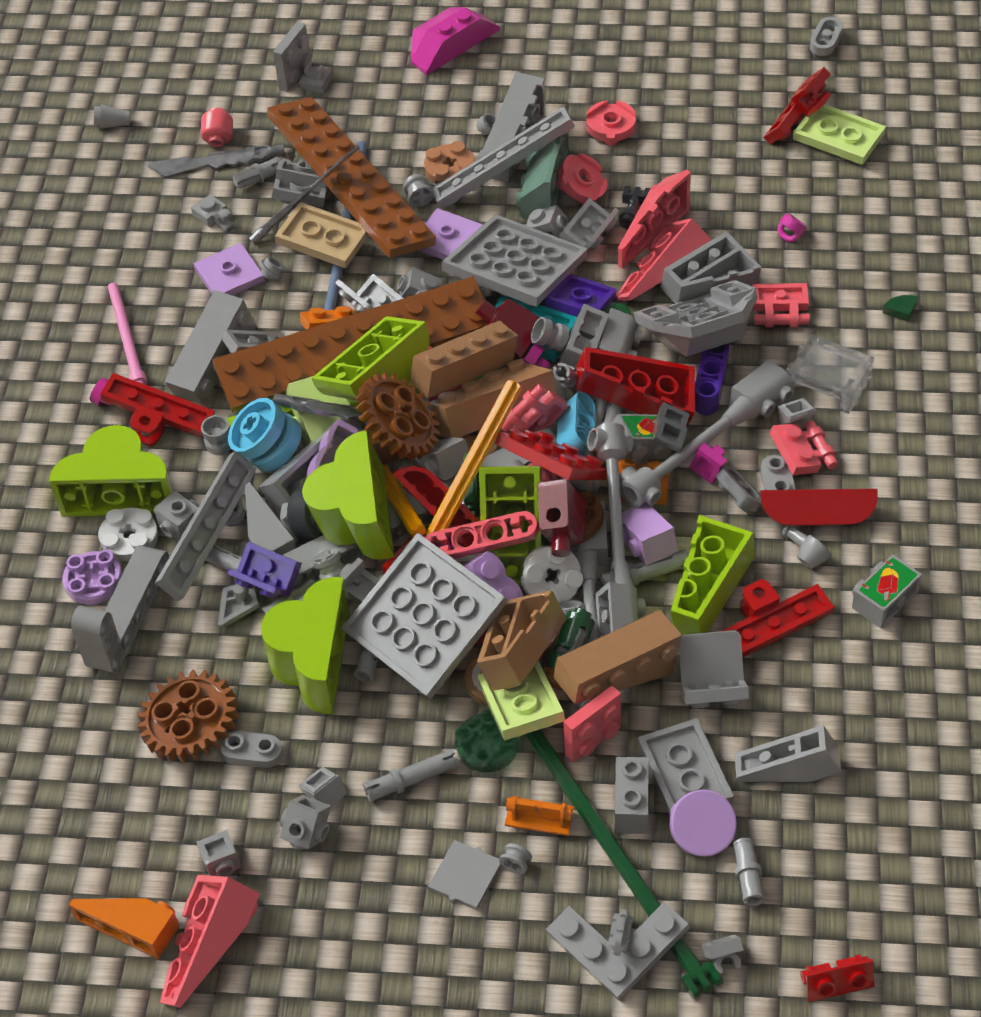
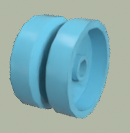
M259 398L246 405L233 420L228 434V443L232 450L247 459L262 472H272L283 466L295 453L301 440L302 428L295 418L284 412L272 400Z

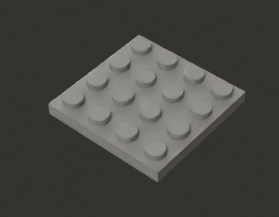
M495 214L442 261L441 271L462 279L474 276L477 285L480 287H486L499 292L501 295L509 296L527 305L537 307L587 258L588 248Z
M417 533L341 629L431 699L509 600Z

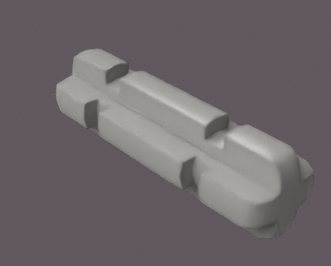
M621 909L620 913L613 915L608 949L614 950L613 955L620 956L621 952H626L629 946L633 917L627 915L628 910Z

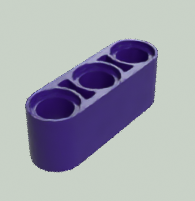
M729 343L702 352L695 381V410L699 414L711 415L719 408L728 369Z

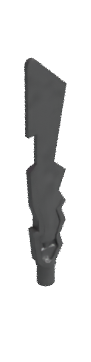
M284 144L252 146L242 150L210 152L206 157L190 160L189 156L150 162L147 166L149 169L168 178L206 166L217 170L226 165L236 167L238 165H249L255 161L263 162L270 157L284 155L285 148Z
M357 146L342 156L313 185L287 204L266 224L260 226L249 239L257 245L278 223L291 213L299 202H302L312 193L317 185L330 176L360 147Z
M275 393L273 402L279 406L326 417L337 416L345 420L359 418L363 414L356 410L355 406L323 402L317 399Z

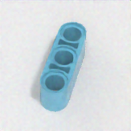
M579 391L567 401L570 407L558 418L557 443L560 445L562 443L573 445L579 449V454L585 455L589 451L587 447L589 432L592 428H596V405L588 394Z

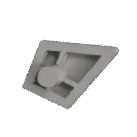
M236 584L223 588L218 619L219 629H223L259 608L254 586L252 589Z

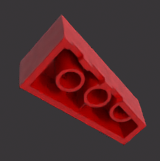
M590 347L584 348L576 366L577 390L638 414L657 415L659 408L665 402L689 413L686 424L687 428L695 414V366Z

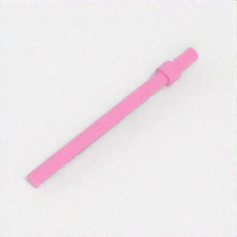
M110 283L108 290L131 372L129 379L147 385L146 374L140 367L119 286L117 283Z

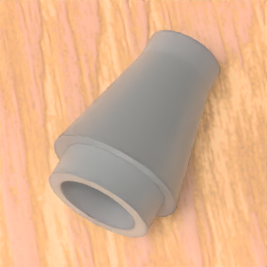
M103 104L101 106H94V126H100V129L124 125L130 126V111Z

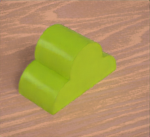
M389 316L384 317L311 378L315 387L324 395L345 398L355 407L360 404L355 400L359 395L358 389L376 373L381 376L384 372H387L389 377L396 374L399 382L405 378L407 386L411 387L412 385L409 382L413 357L429 348V331L426 322Z
M111 425L95 431L86 440L83 452L72 454L60 460L52 469L49 478L61 517L106 516L112 509L121 510L125 508L146 509L151 514H155L154 508L173 492L163 460L153 453L144 452L138 434L131 428L121 425Z
M365 430L349 436L339 445L335 453L334 462L318 467L307 477L303 485L302 494L326 540L336 545L357 543L360 551L365 556L377 560L389 559L395 556L384 466L368 432Z
M479 467L480 521L527 511L532 513L539 523L538 483L542 482L541 467ZM527 520L522 521V526L520 527L523 533L527 532L528 526H530ZM507 524L510 536H514L512 526ZM499 526L492 527L488 531L487 537L490 540L500 539L503 535V528ZM539 528L538 535L529 542L494 549L489 552L495 554L504 565L506 576L513 579L518 586H522L521 576L523 577L524 560L534 549L545 546V536Z
M329 577L314 583L306 591L303 601L291 600L275 605L265 614L261 623V634L273 676L284 684L299 686L304 703L310 709L322 714H333L346 638V632L341 628L349 619L350 614L343 577Z

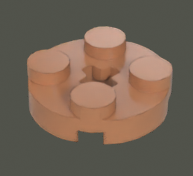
M461 141L430 148L426 151L424 161L425 174L433 183H435V180L443 182L474 163V154L465 148V144Z

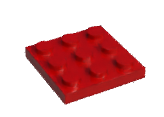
M511 430V433H498L494 443L567 480H607V467L602 465L603 460L592 455H586L585 457L578 453L579 449L568 443L560 445L554 442V436L543 431H538V434L525 430L524 433L516 430Z

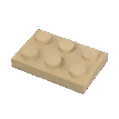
M299 202L276 233L275 243L347 268L369 234L359 222Z

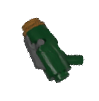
M581 608L567 611L565 615L567 619L557 632L546 656V665L543 671L551 687L563 690L553 678L557 658L587 644L595 625V621L591 619L592 614Z

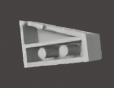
M726 231L664 268L660 288L674 303H678L708 293L710 288L734 280L750 286L757 284L762 267Z

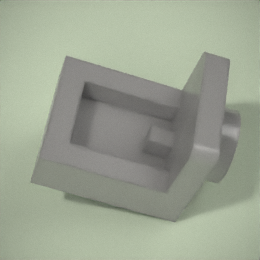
M554 205L534 210L529 215L526 226L545 233L552 232L554 236L561 238L559 235L569 221L560 208Z
M412 267L406 276H401L397 290L400 291L399 295L406 298L409 295H415L420 290L428 291L440 287L441 279Z
M357 558L353 564L348 563L339 575V577L344 578L347 597L358 605L362 603L379 581L378 578L364 569V561L361 558Z
M227 830L196 842L209 876L226 877L235 870L242 868L238 853Z

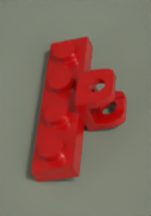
M825 67L811 75L792 96L790 103L763 137L769 144L778 139L781 141L785 140L793 131L791 126L796 125L804 117V114L809 117L818 111L830 98L831 94L828 91L819 96V93L827 86L825 81L831 75Z
M116 373L111 374L100 394L102 401L134 412L130 420L131 429L138 434L141 443L149 447L158 443L166 429L165 424L204 439L201 430L202 422L206 418L215 415V411ZM141 433H145L149 435V437H144L141 435Z
M760 579L743 588V599L740 601V609L746 619L722 631L736 630L741 635L743 658L832 614L835 607L818 584L779 602L780 597L771 584L764 579Z

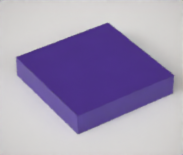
M569 274L545 298V307L575 317L578 316L583 304L604 312L605 308L615 300L617 289Z

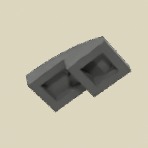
M663 402L655 421L653 441L680 452L688 429L686 424L689 413Z

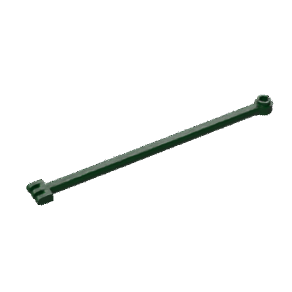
M541 729L525 734L649 917L660 906L654 894ZM683 937L670 948L687 973L682 976L681 983L692 999L700 997L699 990L695 985L696 983L699 984L704 993L712 990L711 984L706 978L708 976L716 986L723 984V979L711 960L701 965Z

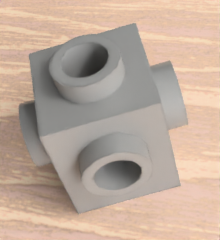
M176 491L172 492L154 508L159 527L167 537H174L179 541L199 505L192 499L187 500Z
M305 795L289 801L288 808L284 810L280 819V826H282L280 838L289 841L292 847L300 850L310 849L323 842L329 832L330 825L327 823L331 805Z

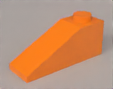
M147 898L72 899L68 904L75 920L156 959L160 958L180 927L175 910L162 901L155 903Z

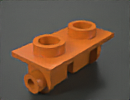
M515 795L514 797L507 798L505 826L569 836L574 806L567 805L566 803L557 804L519 798V796Z

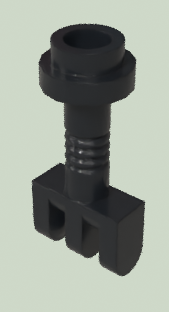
M625 186L622 194V203L629 204L627 209L621 211L618 218L619 224L623 229H629L637 214L638 206L642 205L651 188H645L644 194H641V187H635L634 192L631 193V186Z

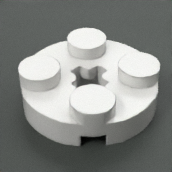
M138 508L110 510L106 514V519L102 522L98 532L102 549L111 551L118 561L124 562L130 560L138 545L154 548L159 536L157 525L151 512ZM125 532H135V534H130L129 538H124L123 534Z
M545 545L534 549L524 560L521 584L527 595L552 590L558 602L570 600L577 592L578 587L582 585L583 575L580 564L572 552L567 557H555L552 555V546ZM549 568L553 571L557 570L554 582H546L545 580L548 576L546 571Z

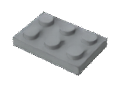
M697 718L638 737L637 744L643 757H648L649 771L669 815L673 805L682 796L696 790L714 791L726 798L730 804L733 803L734 795Z

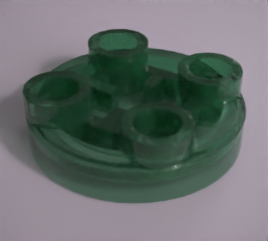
M490 709L483 710L481 714L468 718L455 731L457 755L466 767L482 773L499 771L508 766L517 755L519 747L518 737L504 741Z

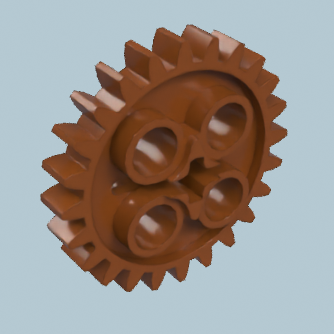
M384 372L381 376L376 373L362 384V387L357 391L359 395L355 398L360 403L356 410L363 413L359 420L367 423L364 430L373 432L371 439H379L381 441V449L386 446L389 447L390 455L398 452L400 459L407 456L410 461L415 457L418 459L422 458L434 449V445L439 442L436 437L440 435V432L436 428L440 423L433 419L437 415L436 412L430 411L428 408L431 402H424L422 399L424 393L417 394L415 392L416 386L414 384L411 387L407 386L405 378L399 382L396 374L389 377L387 372Z
M192 669L189 677H185L181 671L179 672L178 679L175 681L172 677L168 676V684L164 686L157 683L159 691L157 693L148 692L151 701L141 703L144 712H140L137 715L141 721L137 724L141 732L140 736L151 753L155 752L160 759L166 755L171 763L177 756L181 763H185L188 755H191L194 761H197L198 753L203 752L208 757L210 755L209 747L213 746L220 749L218 740L220 738L225 740L229 737L226 730L236 728L232 721L239 718L236 708L239 707L235 699L236 696L225 679L220 681L216 673L210 677L206 670H203L200 676H198L195 670Z

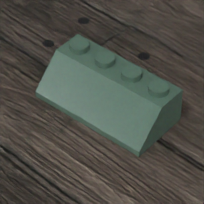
M569 132L549 142L543 149L527 156V173H522V191H518L516 196V207H520L521 218L529 219V215L534 210L556 205L559 187L557 186V180L559 179L558 168L569 153Z

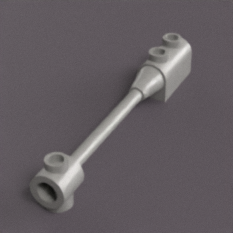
M611 308L596 349L636 356L637 352L631 349L632 346L638 347L643 332L637 330L638 324L633 316ZM597 398L595 403L596 428L601 425L607 406V401ZM589 450V451H588L585 455H583V456L586 457V455H592V454H593V451H590V450ZM568 480L576 491H587L596 495L601 480Z
M767 360L732 387L729 409L722 418L685 445L680 452H676L654 470L642 467L637 471L632 466L626 467L619 475L620 493L623 499L632 507H639L644 502L651 506L656 504L662 494L660 491V479L696 453L704 443H709L727 428L747 420H753L760 414L768 418L774 412L775 403L778 400L783 404L788 403L794 394L791 376L784 369Z
M604 423L597 428L594 427L590 430L587 438L588 449L597 452V458L606 462L613 552L610 580L595 593L598 638L639 620V616L644 614L646 606L643 598H637V589L633 585L627 561H625L618 461L623 460L626 455L631 453L633 439L625 436V428L619 423Z
M600 501L604 509V521L599 531L583 543L570 545V552L577 558L583 575L584 610L592 614L591 619L595 621L588 643L598 639L595 596L598 566H609L604 501ZM593 699L574 704L575 709L582 708Z

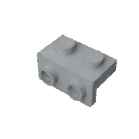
M589 198L559 236L566 241L595 250L604 239L600 234L603 231L608 234L617 223L614 217L619 210L614 208L609 214Z

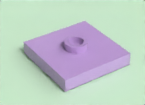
M437 208L425 223L436 236V243L434 246L418 251L444 260L483 224Z
M241 243L193 263L195 271L211 294H213L214 290L233 296L265 282L264 275Z

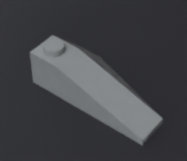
M340 419L356 427L358 432L364 431L356 419ZM326 431L281 466L258 487L276 511L281 513L282 504L288 503L292 493L299 487H303L307 479L309 464L319 452L320 441ZM310 511V519L313 525L316 521Z

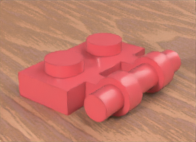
M807 283L752 284V287L756 288L758 296L753 312L764 311V314H754V325H765V328H773L774 325H789L790 328L799 327V325L810 324V314H799V311H808L809 308ZM774 311H789V314H774Z
M538 384L532 391L528 390L522 396L523 400L514 409H511L501 429L505 432L510 429V432L511 430H516L524 433L525 430L535 433L549 428L570 406L565 399L551 391L547 392L542 385Z
M809 420L804 424L806 431H802L798 423L772 426L769 434L792 475L818 473L822 463H825L829 470L838 466L835 458L836 452L831 445L826 443L824 439L825 433L813 420ZM814 444L817 450H813L811 445Z

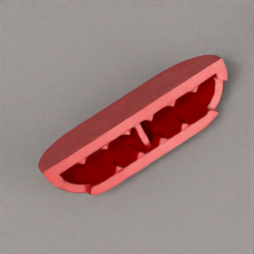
M408 466L396 471L393 474L394 478L434 518L449 490L448 487L433 472L423 467ZM461 502L448 528L478 522L479 520ZM465 533L460 536L458 544L461 547H468L473 543L474 536L470 533Z
M878 488L760 490V498L767 515L783 525H846L862 522L872 514L878 500Z

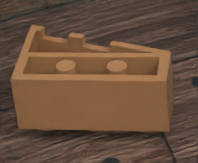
M552 590L510 599L489 625L477 664L492 691L505 688L511 689L521 685L567 619Z

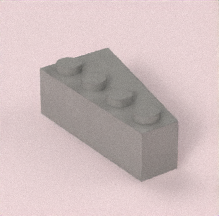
M520 72L515 73L485 146L479 152L478 159L546 118L545 78ZM520 163L512 165L499 176L491 179L510 183Z
M214 290L165 381L173 395L202 404L219 381L213 365V359L231 354L229 348L221 339L225 329L254 331L257 327L243 299Z

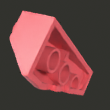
M684 170L668 176L650 189L618 247V267L623 269L646 249L666 223L676 222L690 211V171Z
M692 218L666 223L647 247L650 253L645 258H641L636 264L640 269L627 278L615 299L618 302L630 301L661 283L664 268L712 239Z
M197 876L182 915L187 918L185 931L177 934L175 945L179 946L178 958L174 959L169 965L160 1003L181 1008L248 925L249 920L255 915L258 907L257 901L260 896L259 892L229 877Z

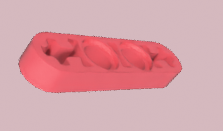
M521 511L432 532L425 538L432 544L439 541L441 545H444L439 547V549L453 559L529 542L538 535L539 523L532 513ZM527 520L530 526H528V531L523 533L520 527L522 526V521ZM507 524L512 526L514 536H510ZM499 526L503 528V535L500 539L490 540L487 537L488 531L492 527ZM465 533L472 534L474 541L470 546L461 547L458 545L461 535ZM450 537L452 544L455 548L454 550H451L450 546L447 545L450 544L448 538Z

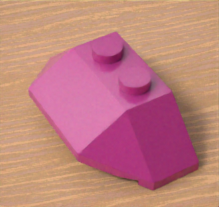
M450 7L413 29L411 64L425 75H428L500 31V26L486 16L468 8Z

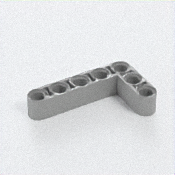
M138 545L105 611L82 605L75 609L71 628L86 667L111 673L119 671L158 591L159 586L155 584V581L170 557L167 551Z

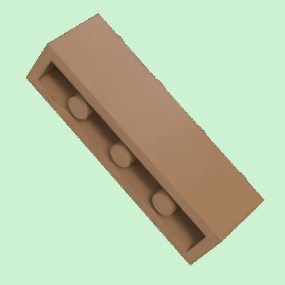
M497 321L414 355L409 383L411 385L414 384L416 389L424 393L426 398H430L480 377L489 371L501 368L514 360L518 335L501 321Z

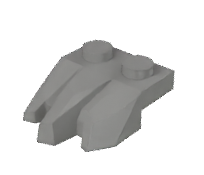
M283 158L278 162L272 198L277 199L281 203L289 204L320 177L304 159L301 158L297 163H292L290 160ZM322 181L302 203L316 208H323L327 185Z

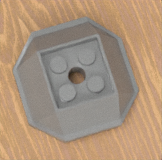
M734 280L712 287L710 292L666 307L659 304L634 312L636 323L646 327L663 345L687 357L743 339L751 310L758 296L755 287Z

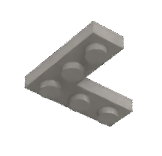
M663 902L630 936L628 950L621 952L620 956L613 955L614 950L608 949V941L570 906L546 928V932L620 1001L690 927L680 915Z

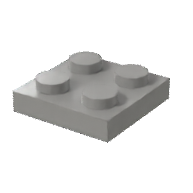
M297 21L273 51L279 90L288 92L298 82L308 62H312L309 36L307 35L305 23Z

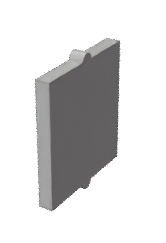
M454 840L428 885V890L449 898L451 903L456 901L477 910L501 867L499 858L482 852L480 847L473 848Z

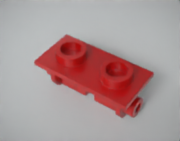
M857 954L854 957L835 961L836 967L831 968L829 963L806 966V970L800 971L803 985L807 986L808 1002L875 987L873 959H868L867 956L861 957L860 954Z

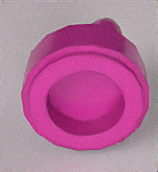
M785 213L780 220L777 231L784 241L795 242L804 234L807 226L793 215ZM785 226L794 232L792 236L784 232Z
M100 379L90 394V402L99 407L103 404L113 405L102 401L100 396L108 382L107 379Z

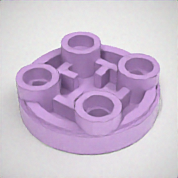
M92 551L81 555H71L66 561L67 566L62 580L65 591L72 600L80 604L94 605L105 602L112 597L123 572L120 563L111 551Z
M711 790L692 791L682 796L671 808V834L677 845L688 854L695 856L716 855L726 849L734 838L737 825L736 815L728 800L719 793Z

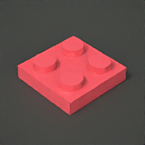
M613 686L563 721L565 756L572 763L581 757L589 756L599 743L614 737L621 728V693Z

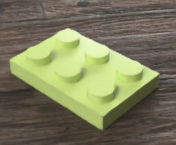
M824 104L823 107L809 117H804L793 132V140L863 165L885 135L886 126Z
M539 661L536 662L523 683L511 689L505 688L492 691L483 673L477 675L479 685L504 741L565 721L563 709Z

